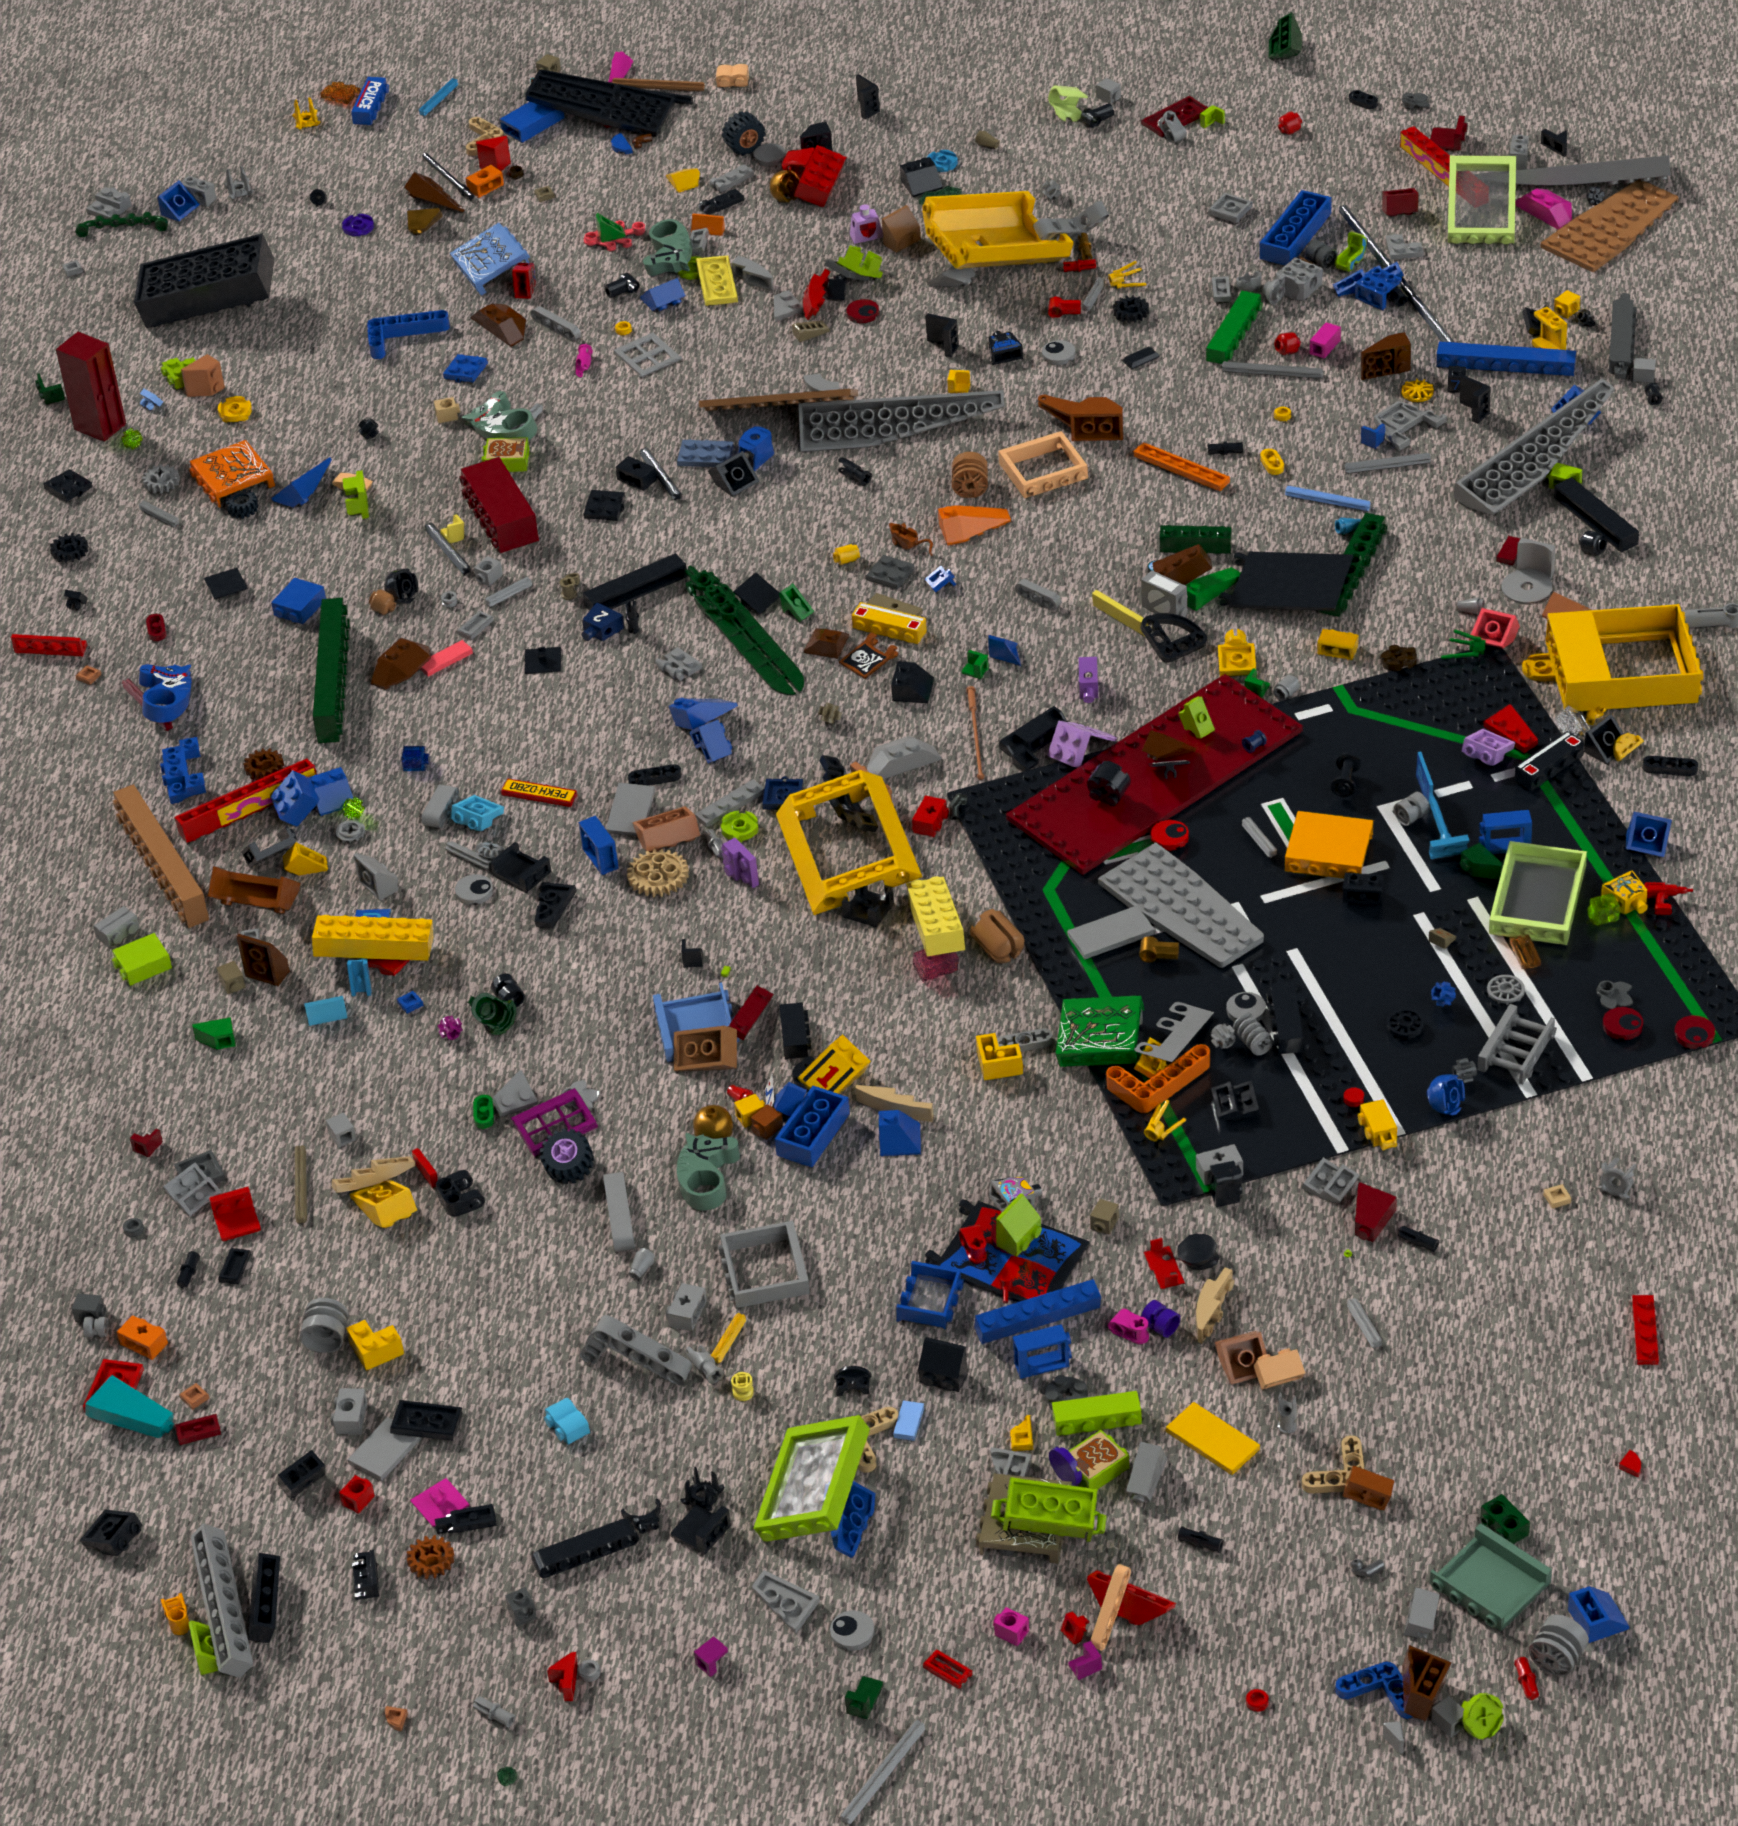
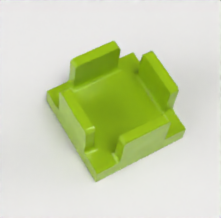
M850 245L845 257H839L837 263L859 275L875 278L882 277L883 272L879 270L882 257L872 251H868L863 262L861 261L863 258L861 248Z
M363 470L356 471L355 477L342 479L346 495L358 494L356 498L345 499L348 515L362 514V519L369 518L364 475Z

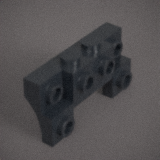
M1053 706L999 741V749L1012 758V764L1022 771H1027L1039 764L1038 758L1033 753L1052 742L1058 721H1068L1062 711Z

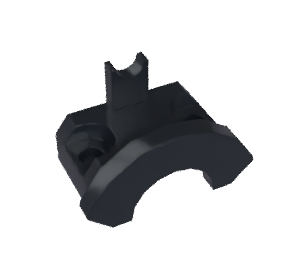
M847 1366L839 1369L834 1374L836 1395L843 1396V1393L850 1389H857L863 1395H868L869 1379L872 1377L871 1372L860 1366Z

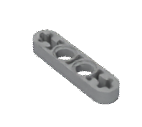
M541 306L531 310V317L534 321L573 342L581 337V332L576 325Z

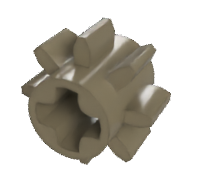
M826 702L825 707L820 706L818 714L822 715V721L834 724L835 720L840 721L842 712L838 711L839 706Z

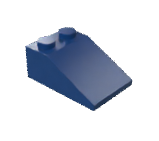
M678 698L668 707L676 726L694 730L734 709L738 705L735 702L722 699Z

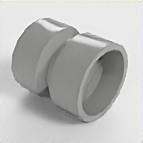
M1415 792L1406 799L1396 803L1393 811L1397 820L1407 826L1416 821L1417 818L1428 814L1430 806L1423 794Z

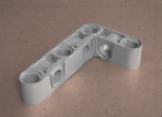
M1098 201L1072 219L1043 218L1035 222L1033 227L1040 240H1059L1060 234L1066 233L1072 240L1078 238V235L1081 236V233L1089 232L1107 219L1109 213L1103 202Z
M609 1315L602 1316L597 1325L594 1326L580 1353V1358L584 1362L591 1361L593 1362L592 1364H595L602 1353L609 1347L674 1384L677 1382L678 1385L684 1384L692 1368V1363L687 1358Z

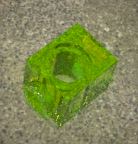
M1612 893L1590 899L1588 914L1597 925L1619 920L1620 905Z

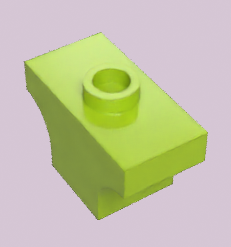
M1556 463L1546 475V478L1549 479V488L1554 489L1556 484L1571 477L1580 484L1582 483V469L1561 463Z
M1197 696L1184 705L1185 709L1178 713L1184 729L1191 730L1197 738H1203L1215 730L1202 697Z

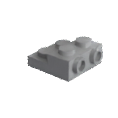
M105 187L95 195L96 201L88 206L86 211L94 216L101 215L105 219H111L112 215H120L132 206L130 196L127 192H118L114 187Z

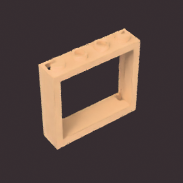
M1062 431L998 451L1000 466L1024 498L1088 479V465ZM1059 449H1063L1074 464L1073 467L1028 481L1024 479L1014 463Z

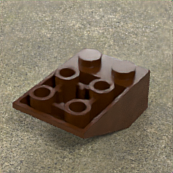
M1405 332L1388 335L1361 352V380L1411 371V343Z

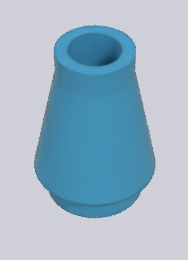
M1340 517L1335 521V530L1338 534L1342 535L1353 532L1357 529L1361 519Z

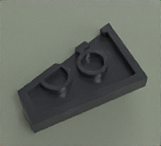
M541 883L540 902L537 906L534 920L536 927L554 928L577 892L575 885Z

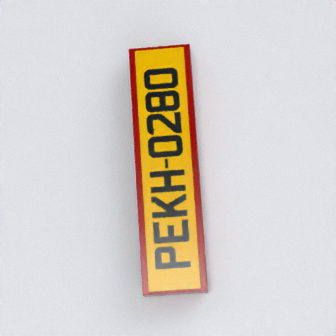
M508 778L501 789V794L503 796L571 807L577 797V790Z

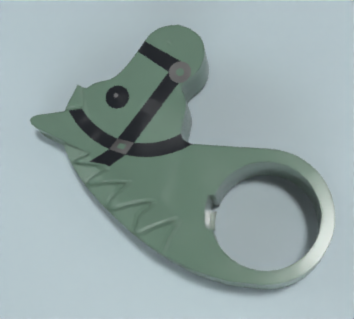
M674 219L662 220L652 226L649 235L657 252L645 257L643 260L647 274L649 276H656L664 272L690 271L688 262L692 257L693 246L685 226Z
M686 1133L687 1144L679 1154L676 1167L681 1195L687 1204L696 1210L706 1211L717 1208L727 1197L724 1177L718 1168L724 1163L731 1164L740 1159L738 1141L734 1137L711 1139L704 1136V1134L694 1137ZM701 1185L716 1186L714 1190L706 1193L694 1192V1189L701 1187Z

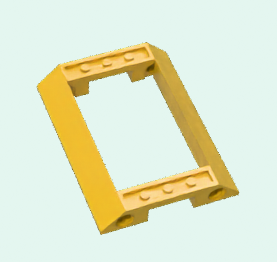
M862 770L852 772L790 794L776 813L813 915L842 906L841 901L845 896L848 897L847 892L883 880L884 886L896 887L922 878L912 849L881 776ZM845 794L849 795L852 804L870 796L893 856L822 881L799 821L816 817L814 805Z

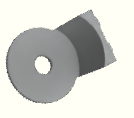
M1521 538L1517 549V570L1507 575L1502 581L1501 588L1504 595L1512 601L1524 604L1537 603L1546 599L1552 592L1551 578L1555 571L1556 546ZM1529 583L1533 588L1524 590L1521 588V585Z

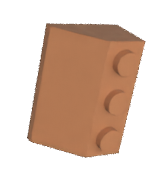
M686 806L632 822L642 848L650 853H653V849L658 852L660 848L666 846L674 847L679 842H690L695 840V837L700 836L696 815Z

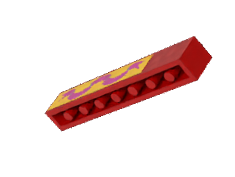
M1414 126L1400 131V147L1449 187L1450 155ZM1456 171V193L1474 208L1489 203V187L1471 172Z
M306 758L175 816L174 819L179 835L186 843L192 842L201 836L211 834L219 828L229 826L237 820L245 819L255 812H260L264 808L274 805L270 796L292 770L306 777L317 775L315 765Z

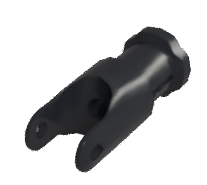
M841 457L838 459L845 467L838 469L840 473L852 480L859 481L863 486L871 481L872 473L862 470L859 465L846 458Z

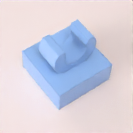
M144 388L140 393L145 397L141 400L140 404L143 407L146 406L148 410H152L154 404L160 407L163 403L155 394Z

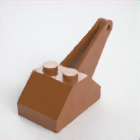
M1046 394L1038 396V406L1071 427L1072 441L1123 440V407L1107 397H1088L1079 403Z

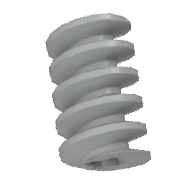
M1243 1013L1234 1022L1233 1029L1235 1034L1253 1054H1265L1272 1047L1273 1040L1270 1039V1034L1266 1032L1265 1028L1257 1022L1251 1013Z

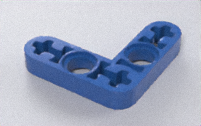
M1391 1662L1376 1664L1342 1676L1336 1681L1335 1692L1342 1699H1351L1382 1687L1397 1714L1402 1718H1412L1411 1715L1404 1713L1403 1692L1395 1694L1391 1691L1394 1687L1403 1689V1677L1397 1666ZM1364 1677H1369L1373 1681L1370 1684H1364L1360 1680Z

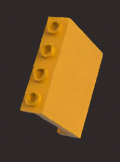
M1298 811L1285 855V871L1344 879L1345 873L1362 874L1369 840L1373 837V820Z

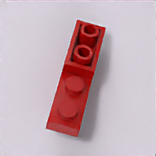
M826 268L821 276L813 274L805 290L803 310L807 320L812 315L816 316L825 301L823 296L826 291L824 289L829 283L830 278L828 276L831 272Z

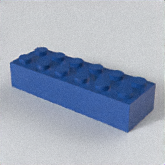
M1301 190L1260 241V259L1285 266L1291 260L1297 258L1331 215L1332 197Z

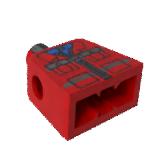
M517 263L512 270L515 298L531 299L536 284L534 263Z

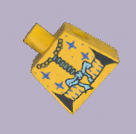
M1632 870L1602 885L1601 899L1621 913L1627 914L1636 910L1639 914H1642L1647 910V889Z

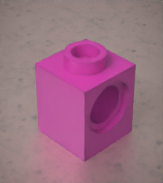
M1005 1607L1001 1614H997L994 1618L995 1636L1018 1646L1029 1632V1618Z

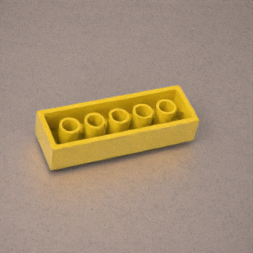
M317 915L312 935L313 956L429 961L433 943L432 919Z

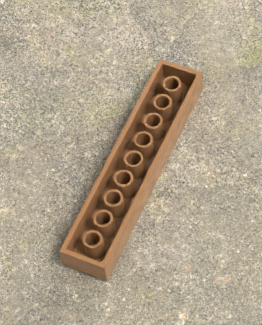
M133 784L114 791L115 800H112L116 811L118 810L116 814L118 823H123L122 826L125 834H129L132 845H136L139 856H143L145 866L147 868L150 867L152 877L154 879L157 878L159 888L161 890L164 889L167 901L171 900L174 912L178 911L180 922H185L187 927L190 928L208 921L209 916L202 890L135 785Z

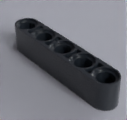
M624 1518L539 1549L533 1553L531 1560L538 1575L541 1578H547L637 1544L639 1536L631 1520Z

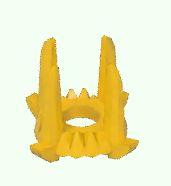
M308 97L310 112L306 110L300 113L297 99L294 101L295 113L292 116L296 120L295 127L298 129L318 126L321 122L318 121L317 110L314 109L310 97Z

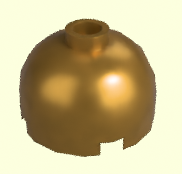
M783 170L774 174L770 181L772 196L779 202H789L792 199L793 201L798 197L794 196L800 180L798 175L791 170ZM784 194L790 195V198H785Z
M708 1105L701 1108L693 1120L694 1135L704 1134V1136L711 1139L730 1137L733 1132L731 1115L725 1108L719 1105Z

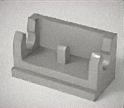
M1415 1588L1409 1606L1404 1636L1427 1639V1634L1425 1633H1432L1440 1594Z

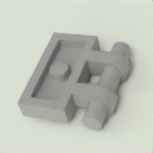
M678 647L664 656L665 660L658 658L655 661V664L661 671L668 672L670 677L673 679L677 678L679 681L684 679L683 674L690 676L702 668L701 662Z

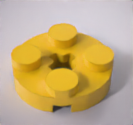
M242 396L226 398V402L223 404L221 402L218 405L219 417L226 423L246 421L252 413L251 402L249 400L246 401L245 397Z

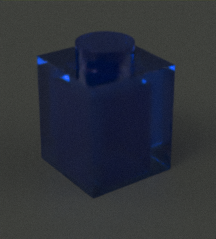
M426 746L403 747L401 757L403 771H426V765L430 764V754L426 752Z

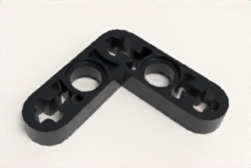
M676 764L635 770L628 774L629 784L650 786L678 781L682 777L681 768ZM652 775H659L656 778L651 777ZM636 778H638L639 783H635Z

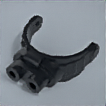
M655 1499L656 1508L646 1515H630L626 1513L624 1508L621 1510V1515L623 1518L630 1519L633 1526L641 1534L646 1533L648 1529L657 1530L659 1528L658 1522L661 1512L660 1500Z

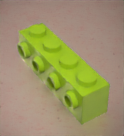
M1137 1391L1052 1402V1415L1056 1436L1142 1424L1141 1406Z

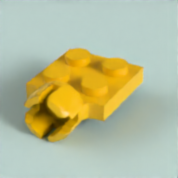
M1233 629L1229 630L1225 634V643L1218 645L1219 675H1249L1253 668L1256 669L1254 643H1248L1246 641V634L1240 629H1237V636H1234Z

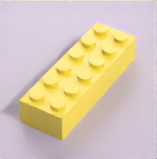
M935 876L927 880H913L906 883L909 907L926 955L933 956L965 950L963 928L944 877Z

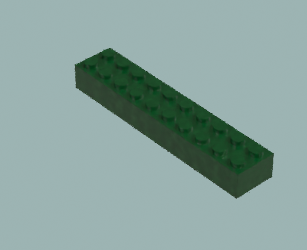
M343 598L322 599L313 705V721L318 743L340 742V735H343V725L341 723H344V713L342 711H345L343 699H346L344 687H347L346 676L344 675L348 674L347 665L345 664H348V653L346 652H349V643L347 640H350L348 629H351L350 618L346 616L348 615L347 604L344 605Z

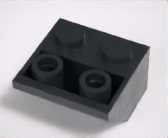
M827 122L811 124L799 136L801 149H815L819 145L833 151L831 130Z

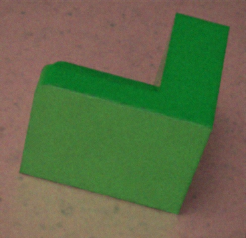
M972 650L967 652L968 663L962 669V674L981 679L989 669L988 655Z
M1255 668L1251 670L1244 680V686L1261 698L1270 687V683L1257 679V669Z

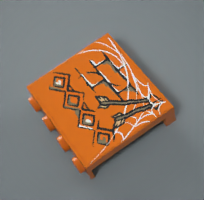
M246 440L190 461L191 468H189V472L192 478H196L197 484L202 486L204 493L208 494L211 502H215L219 508L221 507L219 498L261 482H264L269 489L275 487L272 471Z

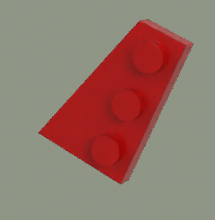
M1511 704L1484 721L1485 728L1494 734L1515 742L1514 747L1524 754L1538 745L1537 737Z

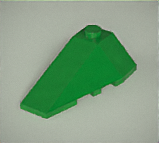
M1230 567L1187 583L1185 585L1187 586L1188 596L1187 607L1194 611L1199 610L1221 592L1237 583L1241 572Z

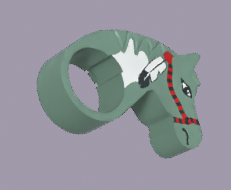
M504 391L495 392L486 403L474 408L470 414L462 416V419L466 421L465 425L473 427L478 434L486 439L528 437L529 441L538 430V426L528 409L509 410L511 403ZM525 423L522 427L511 430V428H514L519 424Z

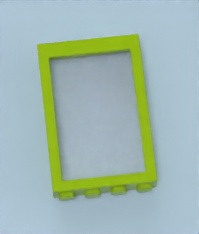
M860 1415L787 1428L753 1528L763 1541L768 1542L838 1529L870 1428Z

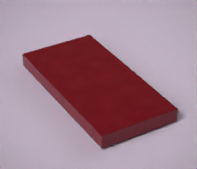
M1188 96L1142 119L1141 124L1158 136L1164 137L1165 134L1159 127L1158 121L1166 111H1173L1181 124L1185 126L1199 119L1200 113L1208 107L1193 97Z

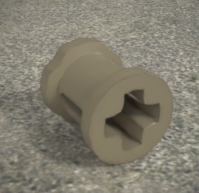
M562 578L559 582L562 588V598L565 600L574 599L577 596L574 588L576 584L574 578Z

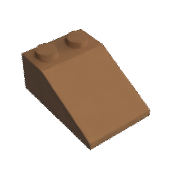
M716 1026L674 1032V1071H707L737 1068V1029L727 1026Z

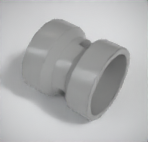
M93 1317L84 1318L83 1332L85 1338H92L97 1335L99 1337H107L109 1329L107 1317H99L98 1319Z

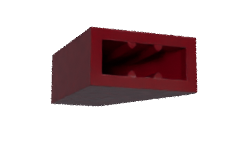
M1360 1182L1357 1190L1355 1235L1362 1240L1374 1242L1396 1212L1397 1197Z

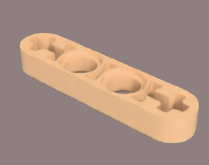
M1118 1564L1113 1572L1090 1640L1099 1651H1103L1108 1643L1131 1575V1568Z

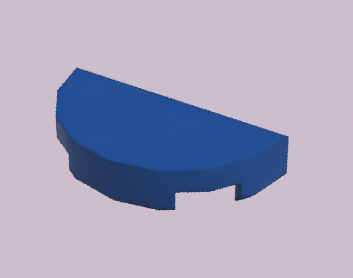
M622 133L612 138V150L616 153L618 151L625 152V154L633 153L631 146Z

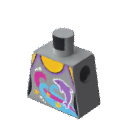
M1021 1176L991 1180L989 1197L1001 1212L1020 1193L1027 1198L1033 1208L1035 1197L1042 1195V1189L1039 1184L1030 1186L1024 1177Z

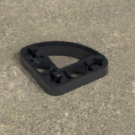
M1152 614L1143 618L1140 625L1141 631L1159 658L1165 663L1175 661L1203 648L1207 642V635L1197 624L1177 614ZM1160 624L1175 625L1185 629L1190 634L1171 642ZM1154 637H1161L1163 639V642H1156L1154 640ZM1185 644L1188 649L1182 650L1178 645Z

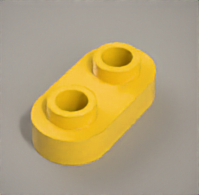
M1270 448L1262 450L1260 460L1267 472L1272 475L1283 473L1284 462L1278 452Z

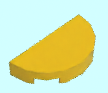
M1630 733L1619 736L1613 746L1616 761L1623 759L1642 744L1644 740L1639 735Z

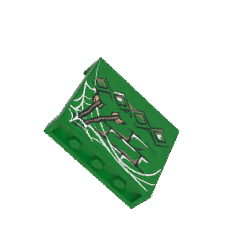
M1141 996L1063 999L1056 1047L1059 1067L1137 1063L1138 1054L1135 1048L1137 1046L1141 1009L1142 1011L1145 1009Z

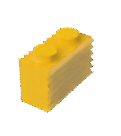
M1322 629L1317 642V654L1353 660L1358 648L1359 635L1333 629Z

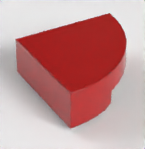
M1629 1450L1619 1463V1469L1638 1478L1641 1472L1640 1458L1635 1452Z

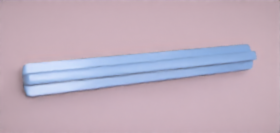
M1287 486L1285 490L1286 496L1363 511H1369L1371 504L1367 500L1294 486Z

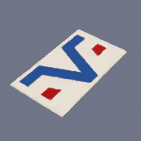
M772 1075L765 1088L766 1105L768 1104L771 1107L774 1103Z

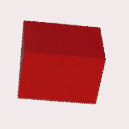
M507 135L476 141L480 169L492 165L498 170L503 171L511 163Z

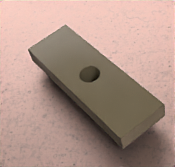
M876 593L867 602V604L916 616H921L923 613L920 607Z

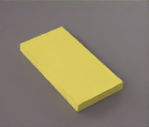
M729 256L696 258L705 306L738 302Z

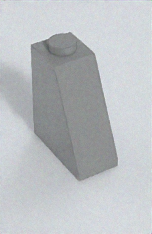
M1140 1442L1126 1490L1131 1500L1143 1503L1144 1500L1151 1501L1167 1461L1161 1446Z

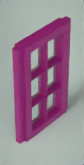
M575 1088L511 1118L534 1157L540 1155V1148H543V1142L535 1145L530 1136L544 1129L548 1135L553 1136L548 1127L563 1121L568 1128L567 1131L575 1129L576 1133L579 1131L582 1135L598 1127L596 1120ZM574 1100L579 1109L564 1115L560 1107ZM556 1109L561 1118L546 1124L542 1115ZM581 1112L586 1121L572 1127L567 1119ZM538 1118L542 1127L528 1133L523 1124Z

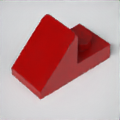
M576 1652L569 1653L547 1669L549 1682L559 1683V1692L563 1693L564 1701H573L578 1671Z

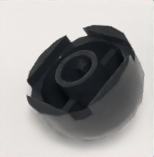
M408 568L393 570L385 579L384 590L393 595L395 603H411L415 599L411 597L418 592L417 577Z

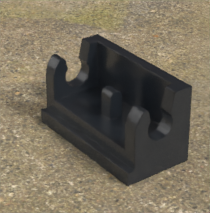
M374 1549L369 1552L353 1555V1560L363 1559V1561L352 1563L355 1600L380 1597Z

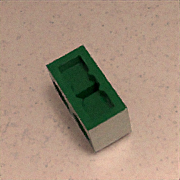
M1503 1494L1481 1505V1523L1504 1539L1515 1544L1529 1536L1530 1521Z

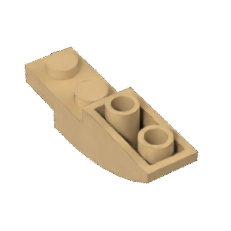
M1226 1267L1216 1281L1207 1279L1199 1295L1196 1309V1328L1198 1342L1201 1344L1206 1337H1210L1216 1322H1220L1223 1316L1221 1305L1226 1293L1230 1292L1234 1286L1232 1270Z

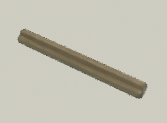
M304 1145L295 1147V1218L298 1224L306 1223L307 1221L306 1150Z

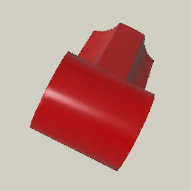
M1057 296L1052 297L1048 304V314L1052 318H1060L1062 315L1081 314V300H1062V298Z

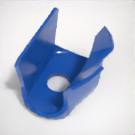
M755 426L744 432L739 439V453L742 451L745 453L748 450L754 454V471L774 455L772 435L766 428Z

